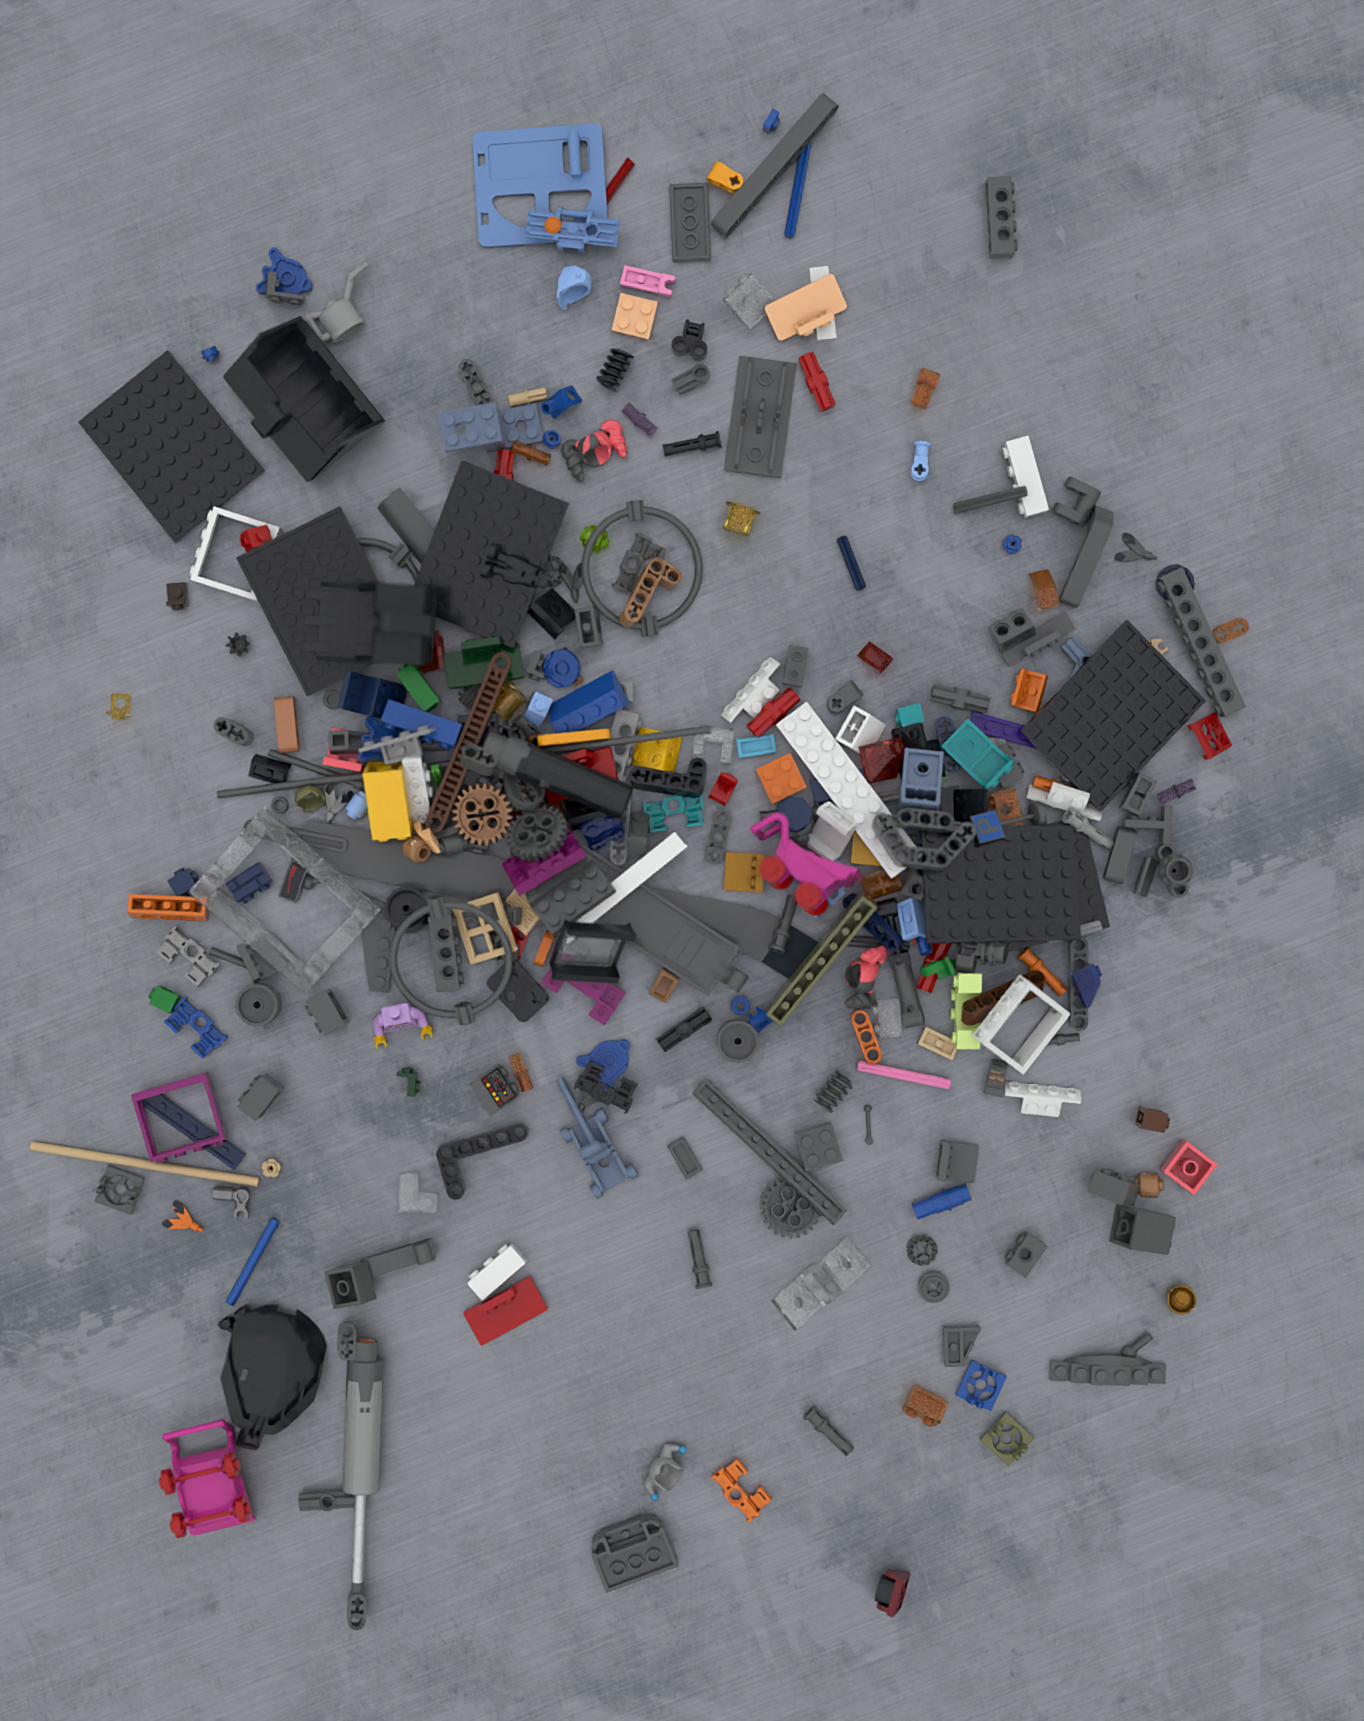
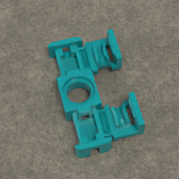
M702 795L698 798L673 796L663 798V801L647 804L646 801L643 802L644 813L650 815V833L667 831V825L664 826V819H666L664 813L665 815L684 813L688 818L686 827L704 825L702 811H699V807H701V810L704 808ZM670 800L678 801L679 808L676 811H671L668 808Z

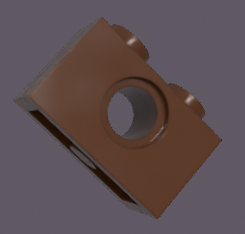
M1139 1106L1135 1125L1141 1129L1165 1133V1129H1168L1170 1124L1168 1114L1161 1110Z

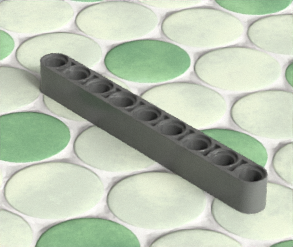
M822 93L718 212L711 225L725 237L731 235L834 116L839 105Z

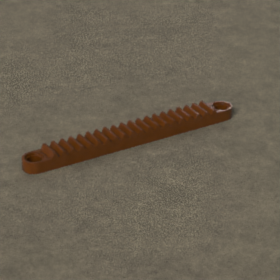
M497 653L491 660L429 810L425 826L427 829L430 828L433 833L444 829L466 774L469 771L460 763L462 749L467 744H474L476 746L480 744L504 682L507 679L512 660L506 653ZM499 657H504L507 660V665L504 668L497 666L496 661ZM434 817L438 818L441 822L440 827L436 829L430 825V821Z

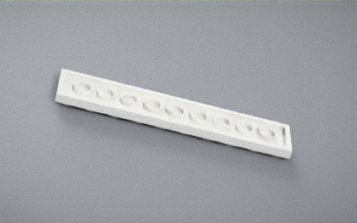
M807 702L776 724L777 728L837 808L858 823L855 832L889 877L892 879L907 867H900L893 863L872 828V822L877 814H892ZM879 820L877 825H882L884 827L885 821L881 822ZM896 827L907 846L916 847L905 831L900 827ZM894 836L886 838L890 844L897 842ZM897 853V858L899 860L907 859L905 853ZM922 854L916 855V859L918 860V859L921 858L923 855H922Z

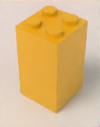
M383 761L368 762L363 772L372 840L384 842L391 838L405 840L411 837L414 826L402 761L388 765Z

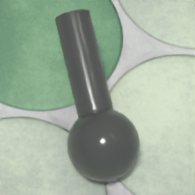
M335 873L317 877L306 875L302 887L306 890L313 889L316 884L335 881L336 875Z
M1147 1333L1132 1346H1124L1121 1349V1356L1135 1358L1136 1352L1150 1342L1153 1337L1150 1333Z

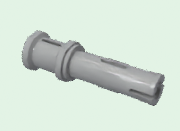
M1069 808L1063 814L1062 821L1073 826L1076 832L1084 833L1105 850L1113 846V839L1091 825L1088 818L1080 816L1074 808Z

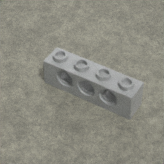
M624 710L616 712L610 733L611 738L626 737L620 734L622 726L630 727L631 733L628 736H634L635 731L640 730L642 720L639 719L640 715ZM636 743L625 744L626 751L623 755L615 753L616 746H610L614 762L621 766V770L617 775L618 779L622 782H626L627 775H624L626 767H630L632 757L629 756L630 749L635 748Z

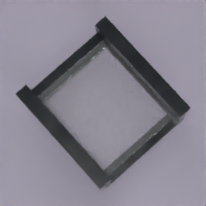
M565 919L549 961L553 973L552 980L618 983L620 976L616 965L626 940L634 941L636 937V932H633L630 922L626 925L568 922Z

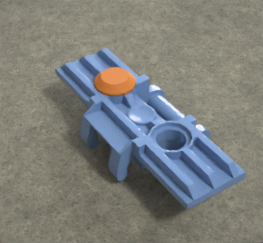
M558 206L556 213L528 210L525 237L557 241V250L564 251V247L576 248L579 253H585V244L617 248L620 220L593 217V210H589V212L563 209ZM562 217L587 219L585 224L563 222ZM592 226H595L597 233L593 236L588 235L587 231Z

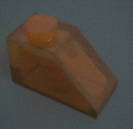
M1049 570L1029 574L1038 611L1059 606L1060 602L1056 586Z

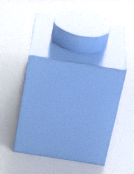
M533 691L523 715L531 724H535L538 730L553 699Z

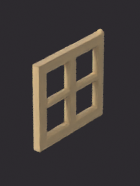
M499 892L466 902L480 909V906L493 902L499 918L497 922L505 931L510 941L512 952L518 950ZM452 909L454 916L457 918V925L469 964L473 965L505 955L503 947L494 950L489 931L494 929L489 924H486L485 920L478 916L481 926L468 930L462 914L464 910ZM484 934L489 951L476 955L470 937Z

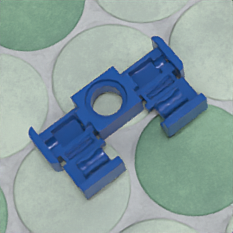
M183 997L174 1007V1010H179L177 1012L174 1011L164 1023L176 1034L181 1030L180 1027L187 1023L200 1035L204 1034L203 1037H200L201 1040L197 1044L194 1043L190 1046L203 1059L213 1048L220 1047L228 1038V1035L224 1036L213 1026L215 1022L201 1009L197 1011L186 1000L188 997ZM198 1017H203L206 1020L205 1027L199 1028L196 1025Z

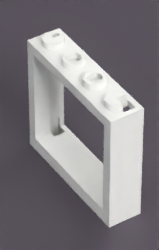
M213 507V510H210L207 516V521L209 522L207 529L204 528L201 535L202 545L197 548L195 558H197L196 564L192 565L190 569V580L258 602L253 590L250 593L200 577L219 515L256 527L268 525L272 540L281 536L282 529L265 522Z
M1019 974L972 1036L1024 1075L1070 1016V1013ZM1029 990H1031L1052 1006V1008L1014 1057L1011 1058L990 1043V1040Z

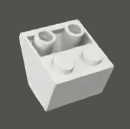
M853 706L835 740L868 759L886 725L869 713Z

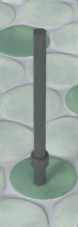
M270 749L268 752L270 757L324 776L341 775V773ZM363 779L343 782L354 786L353 788L357 790H365Z

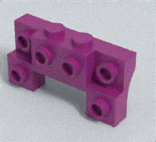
M569 825L567 826L569 832L566 833L568 838L562 839L564 845H558L559 851L553 850V856L547 854L545 860L541 856L538 862H536L535 858L528 862L527 858L522 861L520 856H512L501 863L519 896L586 857Z
M562 951L561 960H576ZM550 967L540 983L554 993H557L565 980H552L553 973ZM566 981L596 1001L589 1016L603 1025L606 1024L626 993L612 983Z

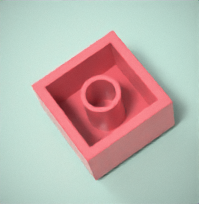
M1182 1139L1160 1170L1195 1195L1218 1164L1189 1142Z

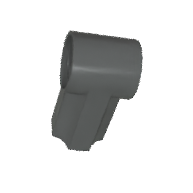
M697 364L692 369L673 378L672 381L678 394H681L699 384L706 383L710 378V372L706 365ZM700 369L706 371V375L703 378L696 377V372Z

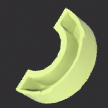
M957 973V975H953V987L955 988L951 989V1001H954V1008H950V1019H954L952 1043H956L957 1049H980V1042L972 1036L980 1024L965 1025L961 1021L962 1004L965 1001L982 993V973Z

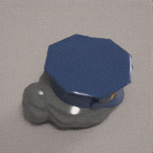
M788 797L778 804L777 813L784 814L789 821V839L798 846L803 847L809 842L808 835L813 832L814 819L812 809L805 799Z

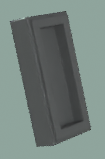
M684 1136L667 1146L686 1180L703 1170Z

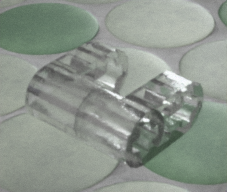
M696 724V727L708 726V725ZM711 726V733L695 735L692 759L702 758L704 743L723 745L720 764L730 765L734 729Z

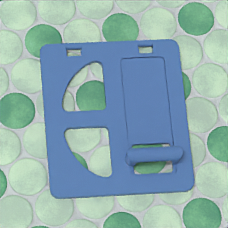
M593 123L484 131L474 134L472 142L478 240L482 247L557 243V241L526 238V228L509 222L495 209L493 200L499 196L535 195L536 211L550 212V193L588 190L591 192V199L584 211L589 212V210H593V217L608 219L603 133L600 125ZM580 141L587 142L589 167L587 172H582ZM568 142L570 173L564 172L563 143ZM478 155H485V165L479 166ZM482 214H488L489 224H482ZM575 218L570 222L585 224L587 219ZM592 226L587 231V234L590 236L595 235L597 228Z

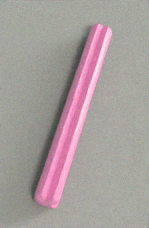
M861 1060L857 1064V1070L944 1089H949L951 1086V1080L948 1078L880 1064H871Z

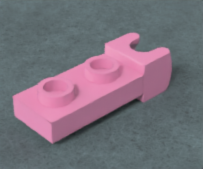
M624 265L620 286L671 298L672 291L665 288V285L668 283L674 284L676 277Z

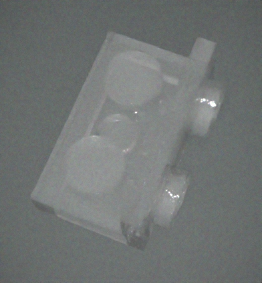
M899 998L876 1000V1004H873V1013L878 1019V1023L874 1024L875 1035H879L880 1039L902 1037Z

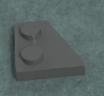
M980 1326L943 1327L945 1367L965 1366L978 1333L981 1331Z

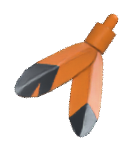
M174 1201L173 1209L180 1219H167L162 1225L168 1229L190 1228L195 1232H203L200 1225L193 1222L185 1206L179 1201Z

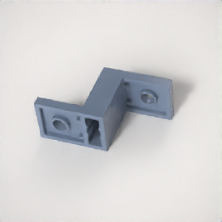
M494 402L438 413L445 452L484 445L488 453L498 451V449L542 443L543 435L536 403L498 410ZM519 421H524L527 424L524 431L516 429V424ZM464 424L466 432L464 434H457L455 431L457 425Z
M905 748L902 785L897 802L896 815L903 808L939 810L944 752ZM920 765H924L927 767L928 771L926 773H921L918 771L917 767ZM902 814L900 816L903 822L910 821L908 815ZM920 817L922 824L930 823L927 817ZM903 829L908 837L915 836L918 838L919 842L915 846L921 848L920 830Z

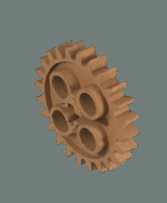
M477 783L476 788L470 785L469 791L467 789L462 790L464 796H457L460 802H454V805L458 807L452 810L453 813L457 814L452 820L458 821V824L454 827H461L458 834L465 833L464 840H468L471 837V844L476 843L477 840L479 846L483 845L484 841L486 845H491V840L493 843H497L498 838L504 839L503 833H509L506 827L512 826L509 819H513L515 816L510 815V812L515 809L509 808L508 805L511 803L505 800L507 798L506 794L501 795L502 788L495 791L496 785H492L490 788L488 783H484L483 788L481 783ZM489 798L494 800L493 808L488 806ZM471 801L476 804L475 811H472L469 807ZM499 810V814L475 818L467 817L469 814ZM493 817L498 821L497 827L491 825ZM474 820L479 823L478 830H475L472 826Z

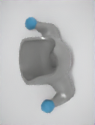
M665 1443L660 1457L655 1459L650 1465L649 1475L644 1482V1488L651 1495V1500L656 1501L659 1498V1495L655 1493L654 1486H658L660 1489L668 1492L681 1478L683 1468L673 1460V1452L685 1454L687 1452L685 1446Z

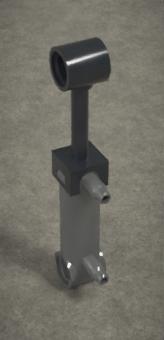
M896 898L877 901L878 914L883 919H887V923L897 931L894 917L898 916ZM900 948L894 952L895 954L889 955L888 958L899 995L905 1028L925 1025V1018L911 967L909 951L902 952Z

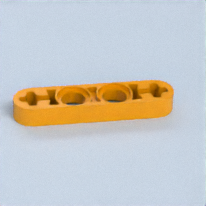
M610 729L537 736L538 746L611 739Z

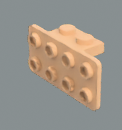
M828 274L767 304L764 310L777 339L782 341L795 334L807 336L814 332L813 329L819 326L820 328L831 324V320L835 319L834 315L845 310L847 304L834 275Z

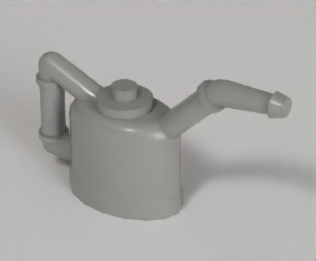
M367 261L362 262L360 266L351 271L346 277L343 299H330L326 302L323 310L304 315V320L322 343L329 339L333 343H338L364 325V319L359 315L350 299L355 278L369 267ZM315 319H320V322L327 331L323 334L314 321Z

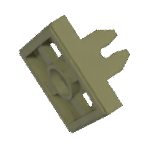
M1006 1411L980 1438V1441L1008 1467L1014 1460L1021 1459V1454L1027 1452V1446L1034 1440V1437ZM1006 1424L1013 1426V1428L1010 1431L1002 1430L1003 1426ZM1018 1431L1021 1434L1020 1446L1014 1441V1435ZM998 1434L999 1443L994 1446L993 1437ZM1003 1434H1011L1012 1441L1007 1444L1003 1443L1001 1440ZM1004 1446H1011L1015 1450L1011 1453L1000 1452Z

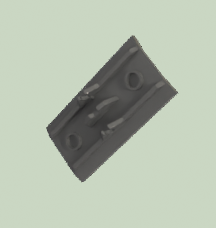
M747 356L739 357L725 471L781 478L796 363Z

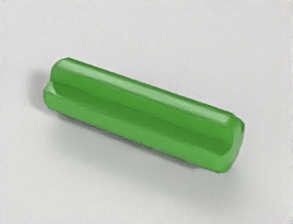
M439 764L431 765L430 773L436 786L439 788L444 774Z

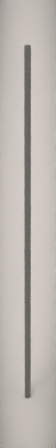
M711 726L544 747L543 749L557 754L582 749H595L711 733ZM450 760L426 763L427 770H431L430 766H435L436 764H439L441 769H445L448 767ZM363 772L217 791V797L219 799L302 788L307 785L317 786L362 780Z

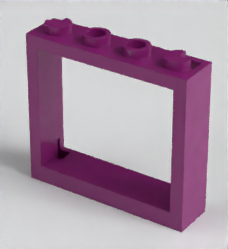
M209 1072L131 1095L150 1162L154 1160L157 1163L164 1162L171 1155H175V1158L187 1155L186 1151L191 1149L194 1152L204 1150V1146L212 1144V1147L224 1144L223 1140L228 1138ZM204 1082L219 1135L158 1152L143 1099Z

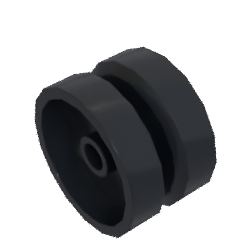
M402 887L393 891L388 896L385 903V914L391 925L397 930L409 915L428 904L423 894L417 889ZM429 913L415 920L404 933H415L421 930L428 922Z

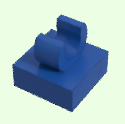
M756 1007L758 1014L753 1017L748 1013V1017L750 1018V1024L759 1033L771 1024L773 1020L766 1015L764 1009L761 1010L759 1007Z

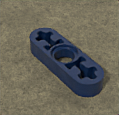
M946 716L939 718L935 723L940 747L943 741L951 736L947 735L941 738L940 734H945L944 729L939 727L942 720H945V723H949V726L946 728L947 733L951 732L953 734L955 732L953 721ZM941 747V752L947 753V752ZM943 754V764L947 771L954 772L960 768L958 763L954 765L955 768H952L950 765L948 766L947 762L950 761L949 755L945 757V754Z

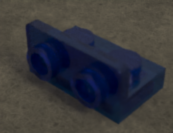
M608 815L579 825L581 832L589 843L590 850L600 849L607 842L618 840L625 833L621 820Z

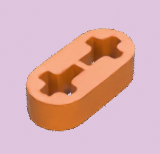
M546 930L533 963L541 967L545 963L554 937L548 930Z

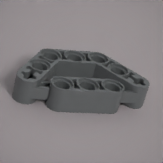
M903 808L897 815L879 813L872 822L875 834L895 865L936 871L947 868L972 841L977 831L974 824L970 822H954L953 816L948 812ZM906 814L910 817V821L903 822L900 816ZM920 817H927L930 823L922 824ZM944 818L948 820L949 825L945 827L940 825L939 819ZM879 820L881 822L885 821L884 827L882 825H877ZM896 827L953 834L938 850L907 846ZM968 829L970 833L961 840L960 837L963 832ZM894 836L897 842L890 844L886 838ZM949 843H956L958 845V850H951L949 848ZM897 853H905L907 859L899 860L897 858ZM916 855H924L926 861L923 863L917 861ZM942 856L945 859V864H938L936 857Z

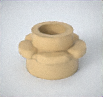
M268 1159L267 1162L265 1161L262 1164L263 1174L266 1177H276L281 1170L280 1164L275 1159Z

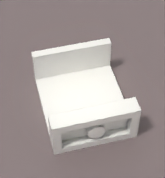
M828 801L818 808L816 814L819 815V818L813 828V832L808 835L809 842L806 845L822 858L836 861L842 856L858 823Z

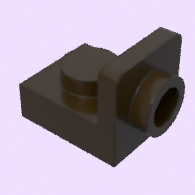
M186 582L166 584L168 598L166 606L172 607V610L184 609L183 606H189Z

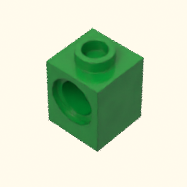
M160 985L153 988L150 992L149 998L151 1000L149 1004L170 1014L174 1012V1007L179 1002L181 995Z

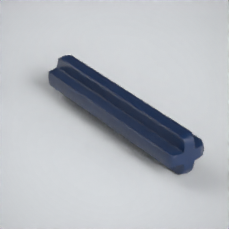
M847 536L839 537L837 542L855 589L857 591L866 588V584Z

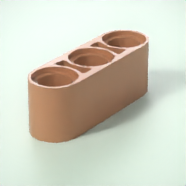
M295 697L274 698V710L279 752L300 751Z

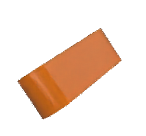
M857 1009L851 1014V1023L865 1060L875 1064L881 1060V1050L869 1016L865 1011ZM862 1013L865 1019L862 1023L858 1024L854 1020L855 1015ZM868 1031L871 1033V1039L866 1042L862 1041L861 1034ZM874 1049L878 1055L875 1059L871 1060L867 1057V1054L870 1050Z

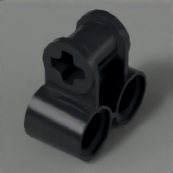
M686 319L683 336H676L672 340V352L676 356H684L690 351L691 357L696 361L706 358L707 345L704 341H701L705 323L697 324ZM682 342L685 344V348L677 350L675 344ZM697 346L704 349V352L700 355L695 354L693 351Z

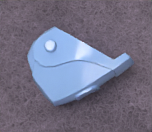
M576 265L563 268L559 276L557 303L563 310H567V305L581 300L591 292V275L587 270Z

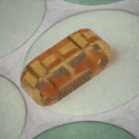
M1237 618L1217 626L1212 633L1216 642L1224 643L1244 635L1249 629V624L1245 619ZM1237 622L1244 625L1241 629L1242 632L1240 630H1232L1233 627L1237 626ZM1219 629L1221 631H1229L1228 634L1224 635V639L1217 636Z

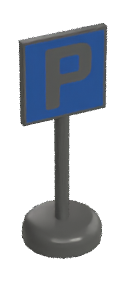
M1039 801L1032 802L1029 805L1028 815L1001 822L996 810L970 816V820L977 830L976 836L979 844L1005 838L1002 829L1004 825L1028 819L1033 826L1047 824L1046 809Z

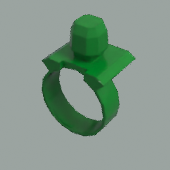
M947 956L942 958L941 961L935 960L921 967L920 972L923 977L937 973L939 980L956 974L954 971L956 962Z

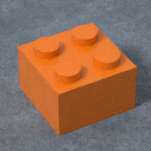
M791 753L755 769L771 804L807 788Z

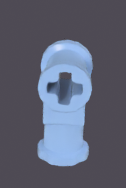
M926 441L914 442L916 448L914 463L911 468V477L918 482L925 480L929 471L927 463L928 450L931 447V443ZM918 468H922L923 472L921 475H918Z

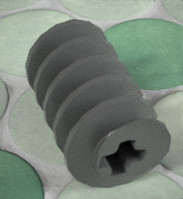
M837 1069L835 1071L838 1077L831 1075L833 1083L826 1081L828 1089L821 1087L823 1095L816 1093L818 1101L814 1100L830 1113L833 1112L831 1105L834 1107L838 1106L835 1100H843L840 1094H848L845 1088H853L850 1083L852 1081Z

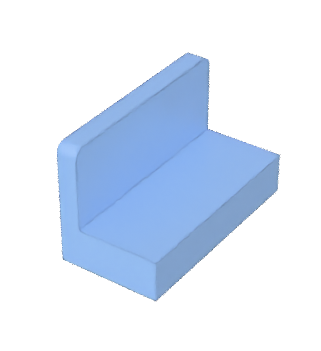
M909 898L898 903L897 910L903 940L909 941L918 936L926 938L924 902L915 898Z

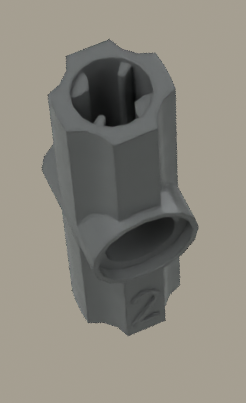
M938 684L933 685L930 697L932 701L948 704L953 708L969 709L985 714L990 703V697L974 694L966 689L950 688Z
M330 1489L324 1492L300 1493L298 1500L300 1511H331L332 1509L354 1508L355 1495L346 1494L343 1490L334 1491ZM324 1497L332 1498L333 1503H325Z

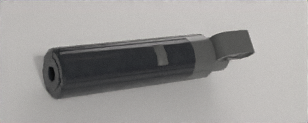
M492 731L486 740L484 748L474 744H467L463 747L460 757V763L463 767L484 776L492 775L496 768L618 820L622 818L634 789L632 785L511 735L508 739Z

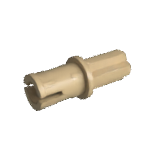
M540 388L531 391L526 389L525 392L509 394L510 406L513 407L525 403L529 405L530 402L547 399L546 389Z

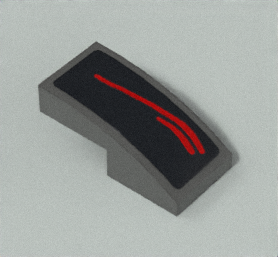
M294 858L291 859L278 897L297 903L310 864Z

